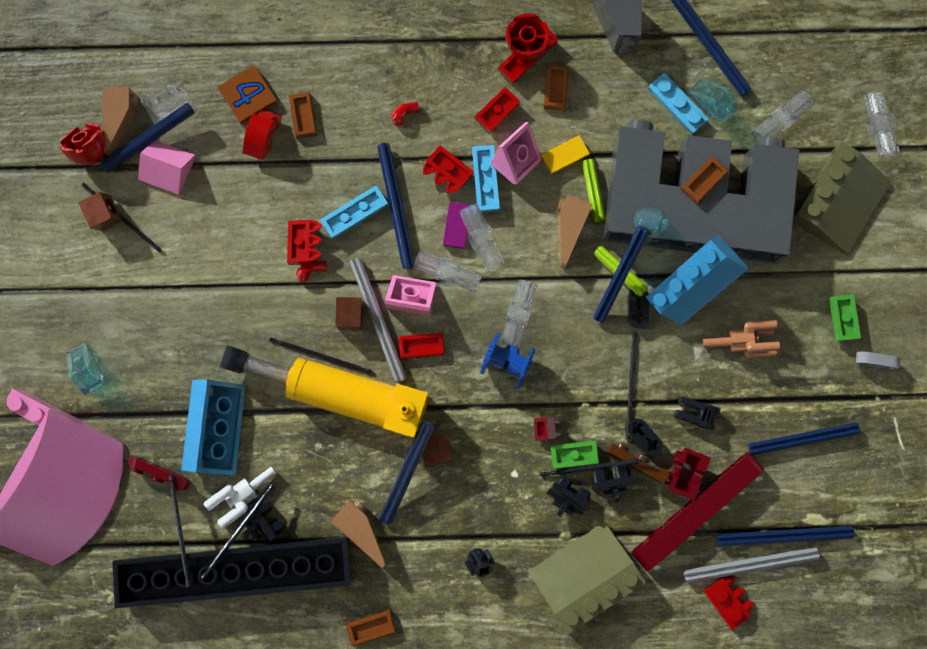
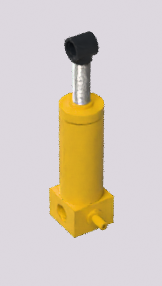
M227 345L219 366L235 373L247 372L285 383V397L287 399L383 427L386 431L413 439L422 423L430 397L427 392L400 384L394 386L301 357L296 359L291 368H287L252 357L247 351Z

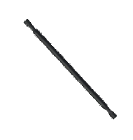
M83 183L81 185L84 189H87L91 195L96 194V192L94 190H91L87 184ZM120 214L122 221L148 244L152 245L158 252L162 250Z
M632 332L633 342L631 346L626 423L631 420L636 332Z
M272 337L269 339L270 342L279 343L282 346L356 370H362L369 374L372 371L371 369H365L361 366L279 341Z
M649 457L540 472V476L649 462Z
M170 475L169 481L171 483V494L184 575L186 577V587H191L174 486V476Z
M271 484L267 492L263 494L210 564L208 570L201 576L203 579H206L208 573L225 554L267 498L270 491L274 489V485Z

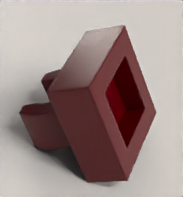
M554 416L534 418L535 441L552 440L560 436L561 432H555V424H559L560 421L554 419Z

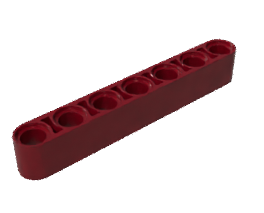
M749 451L744 453L697 494L695 501L691 499L642 541L631 554L646 572L651 570L764 471V468Z

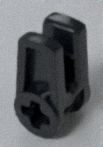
M682 396L679 397V405L698 411V415L687 413L685 410H675L673 417L690 422L703 429L715 430L714 422L717 414H720V408Z

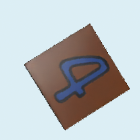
M255 65L217 87L240 124L251 119L253 114H259L261 110H266L277 103L276 98Z

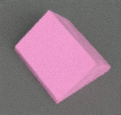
M525 122L498 147L490 163L513 184H518L542 160L529 122Z
M156 140L140 153L138 180L180 195L196 155Z
M393 275L386 295L385 306L391 310L430 316L436 282Z

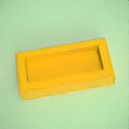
M579 135L541 154V157L550 175H553L588 157L590 153Z

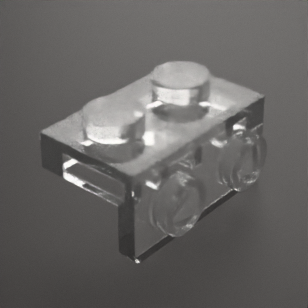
M180 81L169 83L164 89L159 92H152L145 99L141 100L154 125L185 103H189L194 111L197 110Z

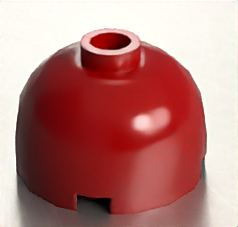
M530 13L517 15L507 26L506 43L509 51L515 57L522 60H532L544 53L549 44L550 31L547 23L539 19V16Z
M86 123V128L80 130L76 127L69 131L60 141L62 144L60 149L63 154L77 165L97 164L105 153V136L102 129L96 123Z

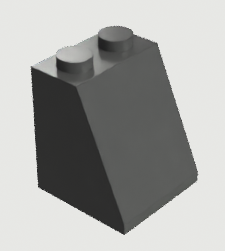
M593 0L594 11L612 51L619 52L622 55L635 53L641 38L642 0Z

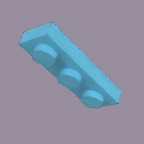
M665 73L649 85L647 90L691 136L709 120Z
M494 145L472 147L477 212L499 211L496 169L490 164L495 155Z
M376 185L320 219L333 240L387 207L388 202Z

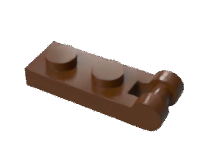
M618 442L616 445L610 444L606 450V453L620 461L645 458L639 454L636 457L628 453V447ZM648 462L628 465L656 482H664L669 477L666 469L654 468Z

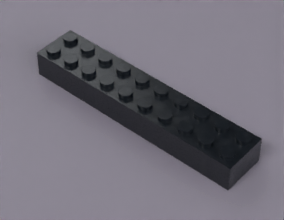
M348 537L228 548L215 567L208 573L206 579H203L201 576L208 570L210 564L222 549L186 552L191 587H186L181 553L124 558L112 561L115 609L341 587L353 584L350 539Z

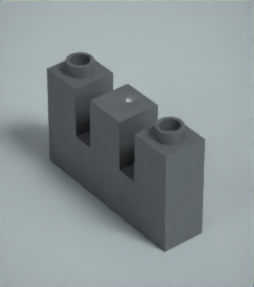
M632 120L627 123V127L620 126L613 146L602 241L629 244L637 227L641 225L648 228L652 234L646 238L643 246L696 253L713 237L719 234L740 259L777 264L790 254L799 160L798 149L785 148L786 142L780 138L767 137L760 139L758 144H754L743 157L740 193H727L728 172L696 205L680 188L712 156L729 171L732 141L687 135L678 150L675 186L659 184L665 132L654 131L653 123L644 120Z

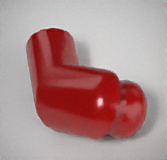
M418 101L398 105L391 114L393 124L395 126L403 125V117L406 114L419 112Z
M314 260L311 261V264L301 265L296 271L298 281L307 282L309 275L313 271L326 272L327 261Z

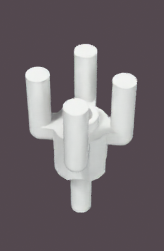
M270 467L250 483L244 478L235 486L226 485L205 501L204 506L210 511L225 499L232 510L217 522L222 529H225L247 512V504L258 497L254 490L272 478L276 473Z

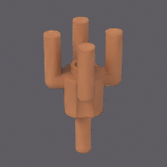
M777 320L746 322L743 330H730L729 337L703 339V348L730 346L731 353L744 352L746 358L777 357V351H780L779 341L759 343V336L774 335V329H777Z

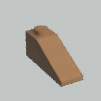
M129 86L103 88L104 152L108 156L119 149L135 117V107H138V96Z
M569 194L566 200H560L556 210L559 212L557 221L560 267L564 269L592 207V204Z
M349 500L330 522L383 568L387 562L370 518L365 513L367 508L358 500L355 502Z

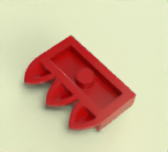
M441 145L427 159L423 167V175H429L436 171L435 184H441L448 180L446 186L447 194L461 190L474 174L473 170Z
M314 220L288 221V265L311 264V261L318 259L322 255L318 250L311 248L322 241L320 237L312 234L322 227L319 222Z
M735 575L720 577L703 590V593L730 630H734L750 618L755 604L754 601L740 603L745 593L744 588L730 589L735 582Z

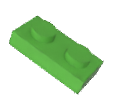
M854 294L830 297L836 342L861 339Z
M596 441L550 446L553 469L599 463Z

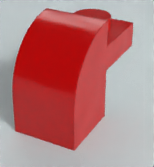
M261 110L258 115L253 114L246 128L243 154L264 160L272 148L273 134L281 125L282 116Z

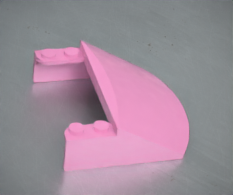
M12 389L7 398L8 408L39 425L0 493V545L55 566L71 555L76 554L89 539L96 535L108 518L119 494L121 476L124 473V443L27 391Z

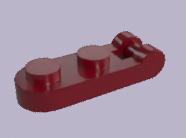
M131 455L127 463L131 466V471L141 475L146 472L152 475L150 479L162 484L164 481L170 483L169 476L173 475L176 491L186 490L190 486L188 478L143 458Z

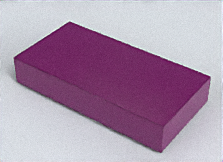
M449 202L443 246L465 249L471 205Z

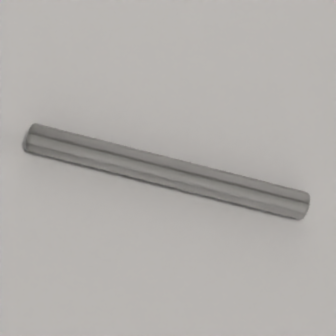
M355 258L350 261L358 286L396 383L406 380L405 372L361 258Z
M813 547L684 570L683 575L685 582L692 583L816 561L820 559L818 549Z

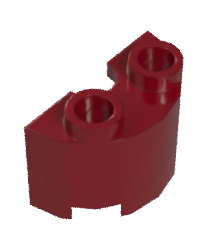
M686 447L682 451L676 450L672 459L675 465L672 472L668 471L669 477L664 481V484L668 485L670 491L695 501L701 479L707 470L711 457Z

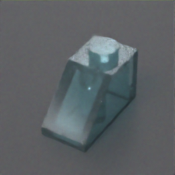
M701 78L687 91L688 96L709 117L718 121H726L739 109L730 88Z
M87 342L66 352L69 378L84 395L98 390L105 384L103 372Z

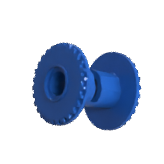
M496 333L484 357L480 373L484 375L488 364L501 370L503 367L507 368L506 372L519 377L515 389H519L530 369L536 349L532 347L528 358L520 355V349L514 345L509 344L504 348L498 346L497 343L501 333Z

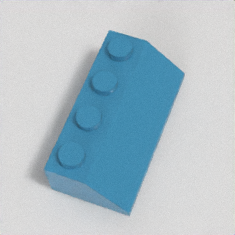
M717 234L647 295L646 298L661 315L683 325L746 272L749 267Z
M192 380L181 471L236 475L246 385L213 380Z

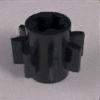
M481 548L470 551L467 556L468 560L464 562L471 576L476 574L478 577H485L492 571L491 565L495 564L489 550L483 551Z

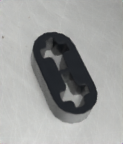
M630 289L627 295V320L631 327L642 328L649 320V301L646 298L649 294L647 291L643 295L644 297L640 299L639 305H637V299L632 297L635 292ZM637 309H639V315L644 317L639 324L632 318L636 315Z
M636 418L629 420L625 424V433L642 453L654 456L661 452L663 447L661 439L645 421ZM632 424L640 425L639 431L643 434L642 436L639 433H632L634 429ZM645 438L650 442L655 441V450L647 449L649 444L645 441Z

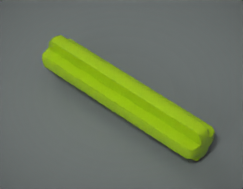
M587 159L583 161L582 165L589 201L592 204L593 222L601 223L606 218L594 159Z
M604 246L598 247L594 252V256L615 273L620 261ZM630 271L624 283L638 296L644 295L648 290V286Z

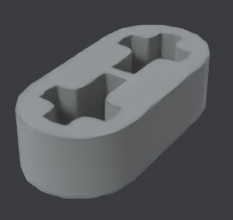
M857 352L855 364L887 370H899L900 357L872 352Z

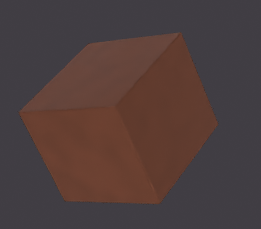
M98 192L78 202L90 229L103 231L122 221L113 198L109 194Z
M336 297L335 327L338 330H363V300L361 297Z
M446 433L429 439L422 454L426 467L454 458Z

